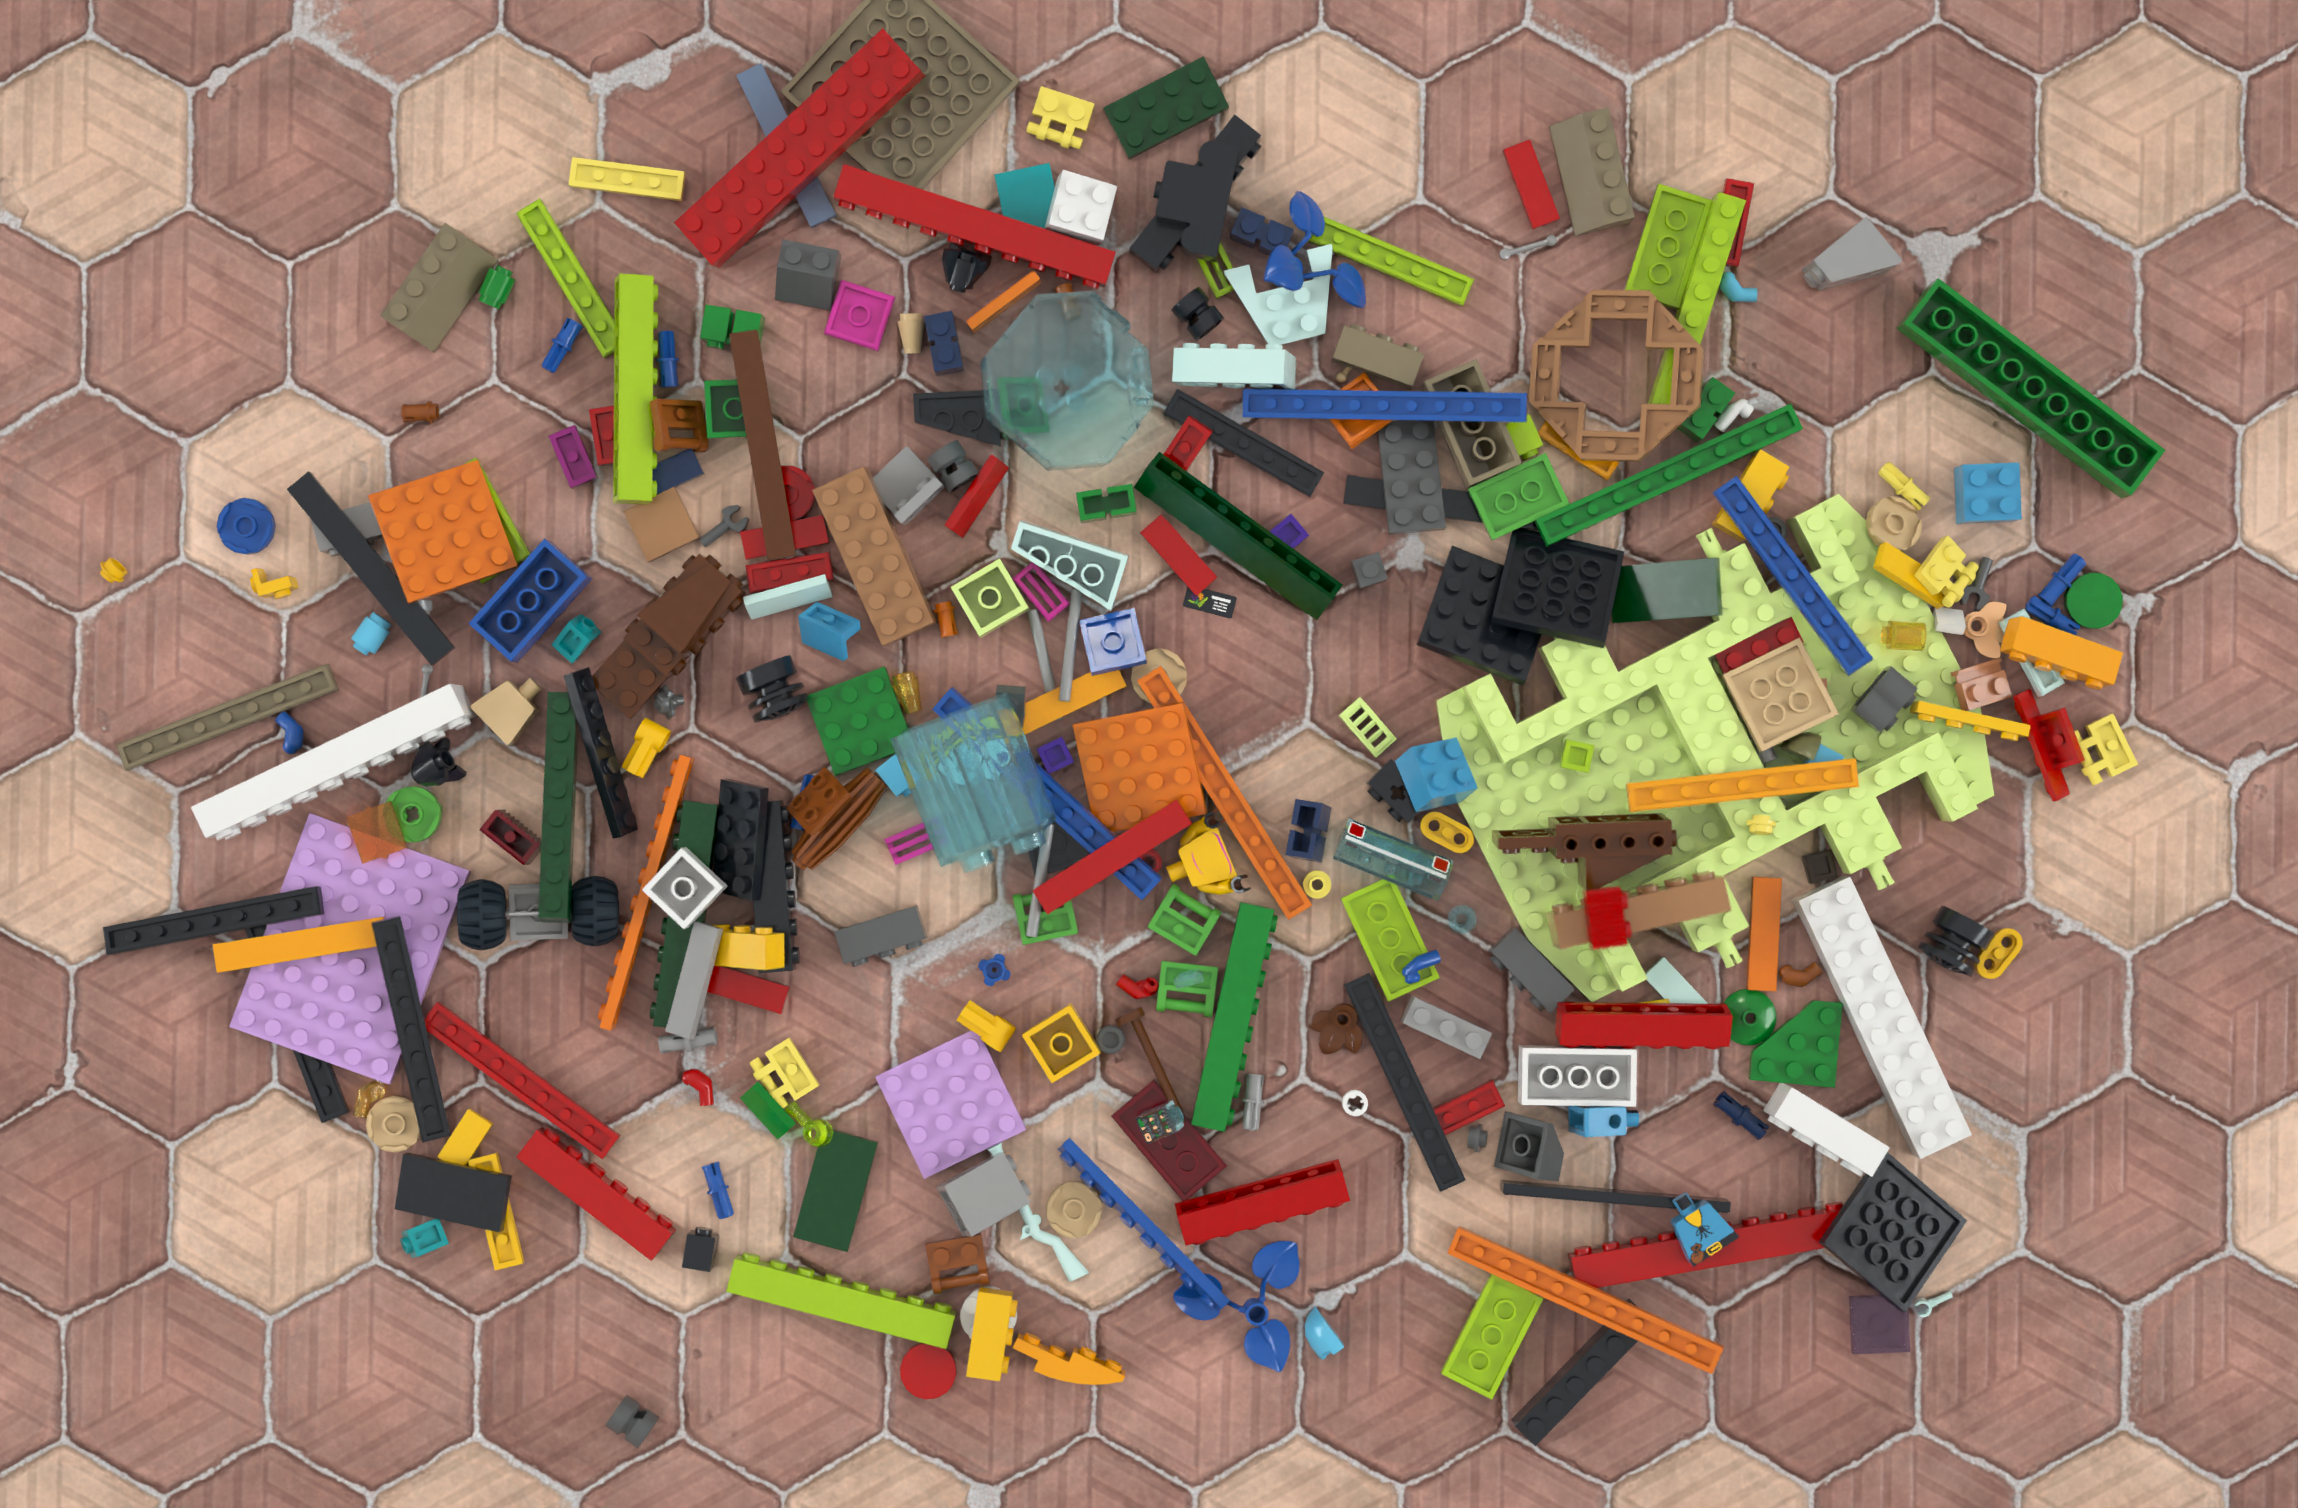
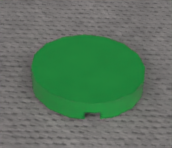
M2087 573L2070 583L2072 587L2066 590L2064 607L2072 621L2085 629H2100L2110 625L2119 616L2123 605V595L2119 585L2111 577L2102 573Z

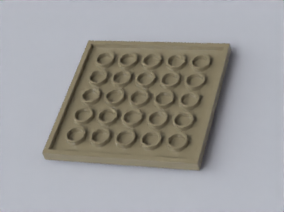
M864 0L782 89L781 93L794 106L799 107L883 28L924 73L925 77L845 152L867 172L924 189L1021 82L932 0Z

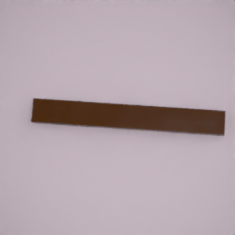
M758 329L730 333L767 558L772 560L796 556Z

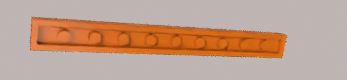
M1162 666L1137 680L1154 708L1184 702ZM1184 702L1200 781L1283 913L1290 920L1312 906V904Z
M680 755L679 759L673 760L670 769V775L673 776L671 786H666L662 796V802L665 803L663 813H658L655 820L654 829L657 830L655 840H650L647 847L646 856L649 857L647 868L643 867L639 874L638 884H641L639 895L633 896L630 905V911H633L631 922H626L622 932V938L625 939L623 949H618L614 959V965L617 966L614 977L610 976L606 986V992L609 993L607 1003H602L599 1010L598 1020H601L599 1028L609 1031L616 1028L653 902L642 889L663 868L676 824L678 806L682 803L695 758Z
M1461 1226L1457 1228L1447 1252L1449 1255L1712 1375L1724 1349V1346Z

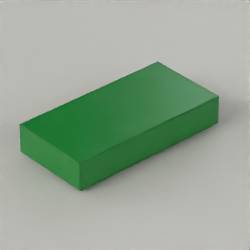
M759 1082L755 1083L740 1097L777 1140L796 1124Z

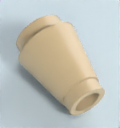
M922 313L900 314V321L897 322L904 354L921 353L925 326Z

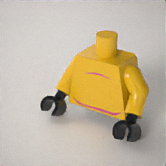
M1215 808L1207 813L1205 817L1191 824L1181 837L1180 848L1177 849L1181 861L1166 866L1171 881L1174 882L1188 876L1192 887L1196 886L1201 892L1216 895L1249 891L1251 887L1244 888L1241 885V879L1248 878V875L1237 876L1217 828L1225 822V819L1221 821L1214 819V813L1219 810Z

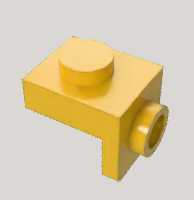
M251 569L253 577H250V584L254 593H258L259 597L268 598L274 596L275 599H282L291 596L292 590L299 589L296 577L285 576L268 582L264 569Z

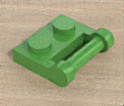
M1173 883L1147 927L1196 956L1222 912L1216 908L1212 910L1180 891V887ZM1172 901H1177L1207 919L1204 926L1202 927L1170 908L1169 906Z
M1019 893L1013 895L1023 945L1078 934L1072 900L1063 904L1064 907L1057 908L1049 914L1045 911L1041 912L1037 937L1026 936L1029 915L1025 914L1024 907L1031 905L1032 894L1022 896Z
M1162 960L1156 1011L1164 1012L1167 1009L1193 1012L1212 1018L1218 967ZM1167 990L1205 994L1206 1000L1205 1002L1170 999L1166 998Z

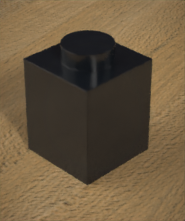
M696 1227L695 1230L687 1233L682 1268L710 1272L714 1268L719 1234L712 1233L713 1229L707 1227Z

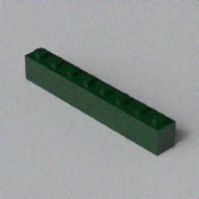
M1161 452L1149 463L1134 486L1146 498H1149L1168 514L1178 519L1190 530L1200 535L1215 548L1229 556L1237 564L1251 572L1259 580L1266 583L1315 620L1319 619L1343 586L1339 581Z
M548 692L538 906V918L541 922L570 923L579 726L568 692Z
M684 800L683 806L679 805L676 821L680 822L679 834L675 833L673 850L678 852L681 848L687 847L712 871L719 804ZM707 909L696 921L705 923ZM669 915L668 918H663L661 934L665 935L664 946L659 947L657 962L661 963L660 974L655 975L653 987L654 991L658 992L656 1002H652L650 1008V1019H654L653 1026L664 1028L667 1027L694 925L693 923L689 928L683 929Z

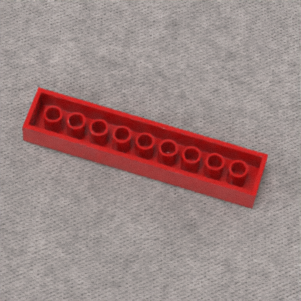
M882 28L674 222L675 225L711 265L720 268L925 77L924 73Z

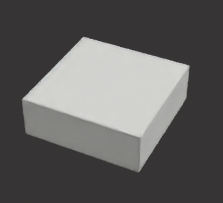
M1944 607L1934 608L1935 631L1958 635L1964 634L1966 625L1963 610Z

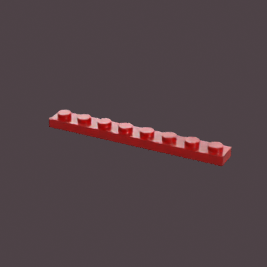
M436 1002L425 1017L426 1030L599 1158L604 1159L621 1136L440 1002Z

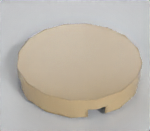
M1891 496L1883 498L1872 505L1867 513L1866 528L1868 535L1878 547L1880 544L1887 542L1903 552L1918 541L1921 536L1922 522L1916 514L1918 511L1910 502L1900 497Z
M1167 649L1146 651L1147 664L1132 668L1131 681L1134 691L1141 699L1151 704L1137 680L1162 666L1179 695H1181L1187 681L1184 662L1177 654Z
M398 1095L382 1098L367 1114L366 1129L368 1137L383 1151L394 1153L404 1151L418 1142L420 1138L413 1102L409 1098Z
M1080 1181L1065 1182L1057 1186L1050 1194L1046 1205L1047 1218L1051 1227L1058 1234L1068 1238L1083 1237L1090 1234L1099 1225L1102 1216V1202L1098 1193L1085 1183Z

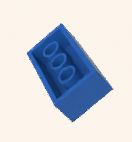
M544 539L468 624L508 660L518 663L593 578L554 543Z

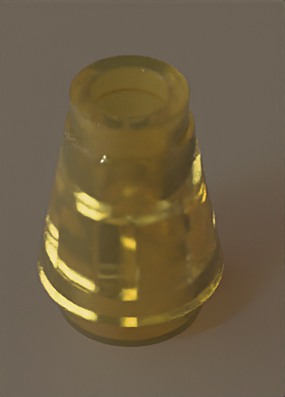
M906 671L892 676L893 683L891 686L905 710V714L922 710L918 676L914 675V671Z

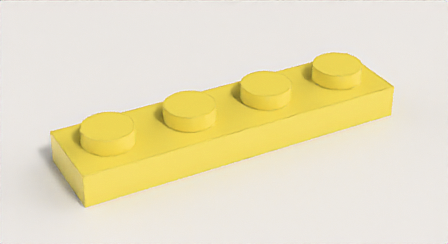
M572 157L569 186L580 189L682 201L686 173L678 170Z

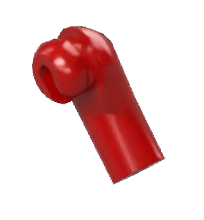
M692 1068L686 1070L682 1075V1081L685 1085H690L699 1091L700 1106L714 1105L713 1086L710 1077L699 1069Z

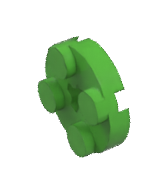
M419 786L404 787L393 792L388 797L383 808V817H385L387 830L396 839L403 842H422L431 837L439 828L443 808L436 796L429 790ZM416 807L418 809L417 813L420 815L419 819H413L409 822L407 820L409 815L406 813V810H412Z

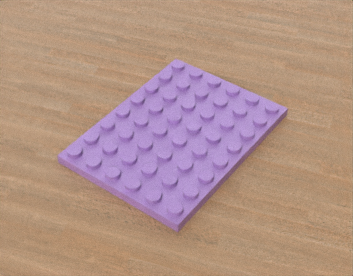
M309 813L280 893L320 886L325 915L267 925L263 936L371 918L385 917L387 919L400 916L420 1004H422L457 910L458 890L467 883L471 871ZM377 947L251 967L229 1027L386 1084H392L402 1055Z

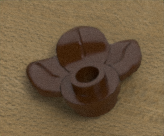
M1340 1003L1331 1010L1317 1012L1311 1018L1309 1028L1316 1032H1321L1319 1047L1323 1054L1335 1053L1342 1046L1352 1053H1357L1362 1045L1363 1032L1357 1025L1358 1015L1351 1005ZM1344 1014L1348 1017V1021L1341 1022L1338 1016Z

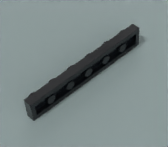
M588 667L563 676L611 835L614 839L638 830L619 768V762L612 745L611 735L603 715V708L596 692L595 682Z

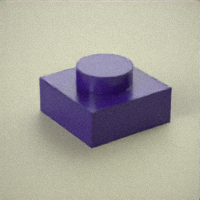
M1292 514L1270 531L1293 549L1309 536Z
M1063 737L1037 748L1048 774L1074 763Z

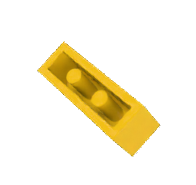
M1760 449L1754 453L1739 480L1763 512L1767 514L1774 503L1771 497L1775 490H1781L1789 478L1786 475L1789 466ZM1721 508L1711 525L1740 542L1746 540L1725 510Z
M713 924V926L723 929L714 966L759 970L784 967V933L772 932V927H756L755 931H751V926L738 925L734 926V929H730V924Z
M985 1287L979 1288L966 1377L1000 1381L1002 1373H1008L1010 1357L1004 1355L1006 1345L1011 1346L1014 1329L1008 1328L1010 1317L1016 1316L1018 1300H1012L1013 1291Z

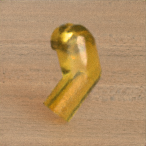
M371 1081L357 1091L353 1116L367 1118L370 1103L385 1095L386 1089L382 1082Z

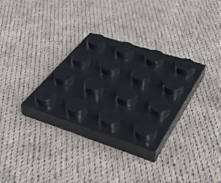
M1524 528L1512 531L1491 623L1604 649L1625 551L1568 538L1546 547L1540 532Z
M1452 546L1417 645L1523 686L1527 680L1542 634L1491 623L1504 565Z
M1887 1152L1872 1177L1865 1173L1819 1240V1243L1899 1311L1906 1312L1967 1220Z

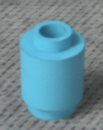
M372 612L369 617H365L351 637L355 641L353 647L365 655H368L369 652L375 654L389 635V628L392 624L380 615Z

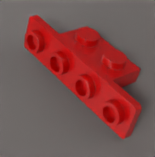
M2027 689L2013 696L2014 706L2023 724L2031 725L2029 735L2026 738L2031 743L2035 754V763L2043 775L2045 789L2051 796L2052 801L2055 802L2070 794L2061 768L2081 763L2085 759L2066 708L2040 714L2031 689Z

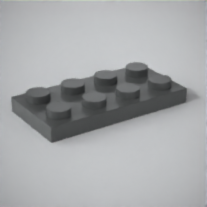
M1423 420L1392 421L1377 431L1388 535L1445 530L1446 523L1434 422Z

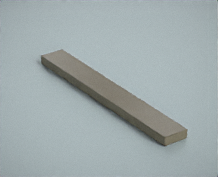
M325 664L116 744L125 771H130L339 691L330 665Z

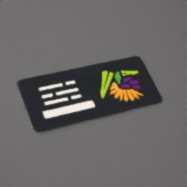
M1187 587L1183 606L1232 618L1237 598L1204 589L1199 595L1195 596Z

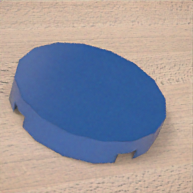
M240 498L228 503L220 512L217 521V531L223 544L233 552L247 555L259 553L266 548L273 539L276 528L274 516L269 508L260 501L249 498Z

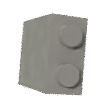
M1865 217L1801 270L1805 273L1803 275L1805 281L1812 288L1816 287L1819 291L1885 274L1903 260L1871 221Z
M1004 1152L997 1153L936 1186L962 1236L972 1237L1031 1203L1028 1198L1031 1195L1030 1190L1024 1180H1018L1014 1173L1017 1167L1010 1155L1005 1156Z

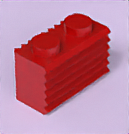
M1619 886L1582 890L1589 948L1594 950L1628 945L1627 939L1632 938L1630 922L1625 921L1623 910L1628 909L1626 892H1621V887Z

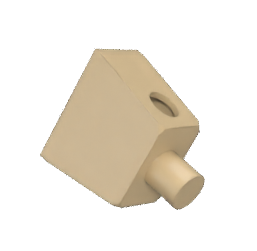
M531 677L521 687L508 680L473 703L470 708L507 746H513L540 711L532 699L542 688Z

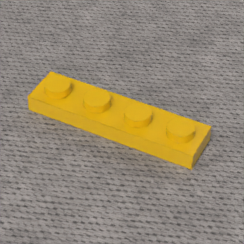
M1914 701L1910 708V713L1917 714V720L1935 723V719L1946 721L1945 726L1962 729L1963 725L1974 727L1973 732L1990 735L1991 731L2001 733L2000 738L2018 741V737H2027L2031 726L1923 701Z
M498 1152L468 1160L471 1167L503 1173ZM508 1198L504 1230L502 1232H494L485 1229L495 1270L520 1265L525 1262Z

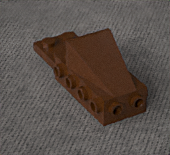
M698 554L697 557L692 555L682 566L684 571L678 578L673 576L664 585L663 589L665 592L659 599L654 597L637 614L640 620L636 618L628 625L625 630L628 633L624 637L625 640L592 675L595 688L629 719H632L669 677L677 676L687 666L685 661L691 654L696 655L705 646L706 642L704 640L711 632L715 634L723 626L725 616L730 611L734 613L744 602L742 597L746 593L740 588L743 583L730 573L726 576L720 571L719 568L722 565L710 554L707 557Z
M1663 813L1548 817L1549 828L1492 830V842L1498 849L1503 850L1504 854L1520 853V849L1529 848L1533 853H1546L1550 851L1556 859H1560L1561 863L1578 862V884L1584 890L1601 888L1664 855H1672V847H1676L1677 844L1676 830H1672V820Z

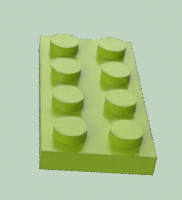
M1658 183L1624 290H1649L1663 306L1676 310L1679 309L1713 200Z
M1389 875L1340 898L1388 1002L1440 978L1434 965L1419 970L1420 980L1408 984L1405 982V976H1402L1403 967L1416 956L1428 951L1393 875Z
M1490 1274L1441 1370V1374L1492 1400L1543 1301V1297Z

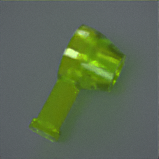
M796 1101L787 1107L786 1113L791 1114L804 1127L803 1138L809 1145L823 1147L831 1141L833 1131L829 1122L824 1119L812 1120L799 1107ZM812 1129L816 1130L815 1138L811 1137L810 1132Z

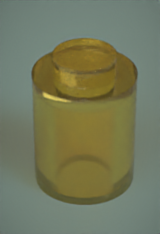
M1888 621L1887 626L1882 627L1881 642L1885 643L1886 648L1891 650L1923 651L1926 644V625L1921 622Z

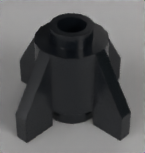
M950 243L949 248H944L942 255L945 281L950 284L949 288L965 293L966 289H973L975 282L989 268L992 256L982 253L977 254Z
M445 737L440 740L435 746L429 742L419 746L411 765V775L416 783L425 787L440 786L445 782L458 781L466 776V771L457 764L455 765L452 755L448 752L450 749V740Z

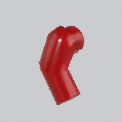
M1124 973L1115 984L1134 999L1151 997L1157 993L1159 987L1158 981L1153 977L1135 982Z

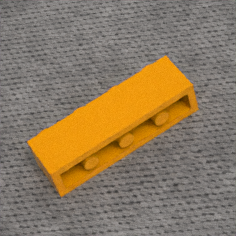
M2023 616L2008 619L2000 652L2009 654V659L2022 663L2029 661L2034 663V668L2046 672L2054 670L2059 672L2060 677L2071 681L2078 679L2084 681L2086 687L2101 690L2102 687L2115 684L2123 652Z

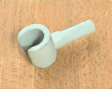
M1949 1291L1929 1300L1923 1297L1917 1298L1914 1306L1920 1304L1927 1305V1309L1919 1312L1918 1316H1929L1932 1307L1953 1298Z

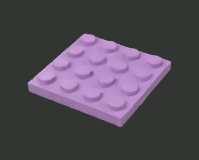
M971 1030L875 1076L924 1179L1026 1130V1126L986 1043L980 1039L981 1036Z

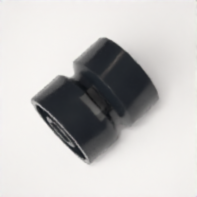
M1200 287L1188 293L1171 309L1181 323L1186 322L1188 324L1187 331L1196 341L1206 336L1224 319V316L1215 305H1208L1209 298Z

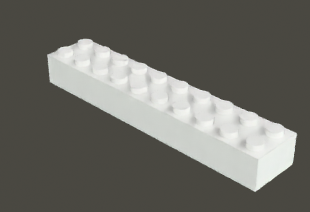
M448 684L192 806L191 809L205 838H216L217 841L224 838L228 840L240 835L241 828L249 826L253 828L267 821L266 816L274 814L278 816L292 810L291 804L302 802L303 804L317 798L316 792L334 790L344 785L342 781L344 779L352 777L356 779L369 773L368 768L378 765L381 767L395 760L393 756L396 754L404 753L406 755L418 750L419 743L430 741L431 743L445 737L444 731L448 729L459 730L470 725V719L477 715L470 708L472 704L463 685Z
M1841 876L1792 899L1840 1003H1843L1844 1012L1911 1154L1922 1159L1971 1136V1131L1851 877Z

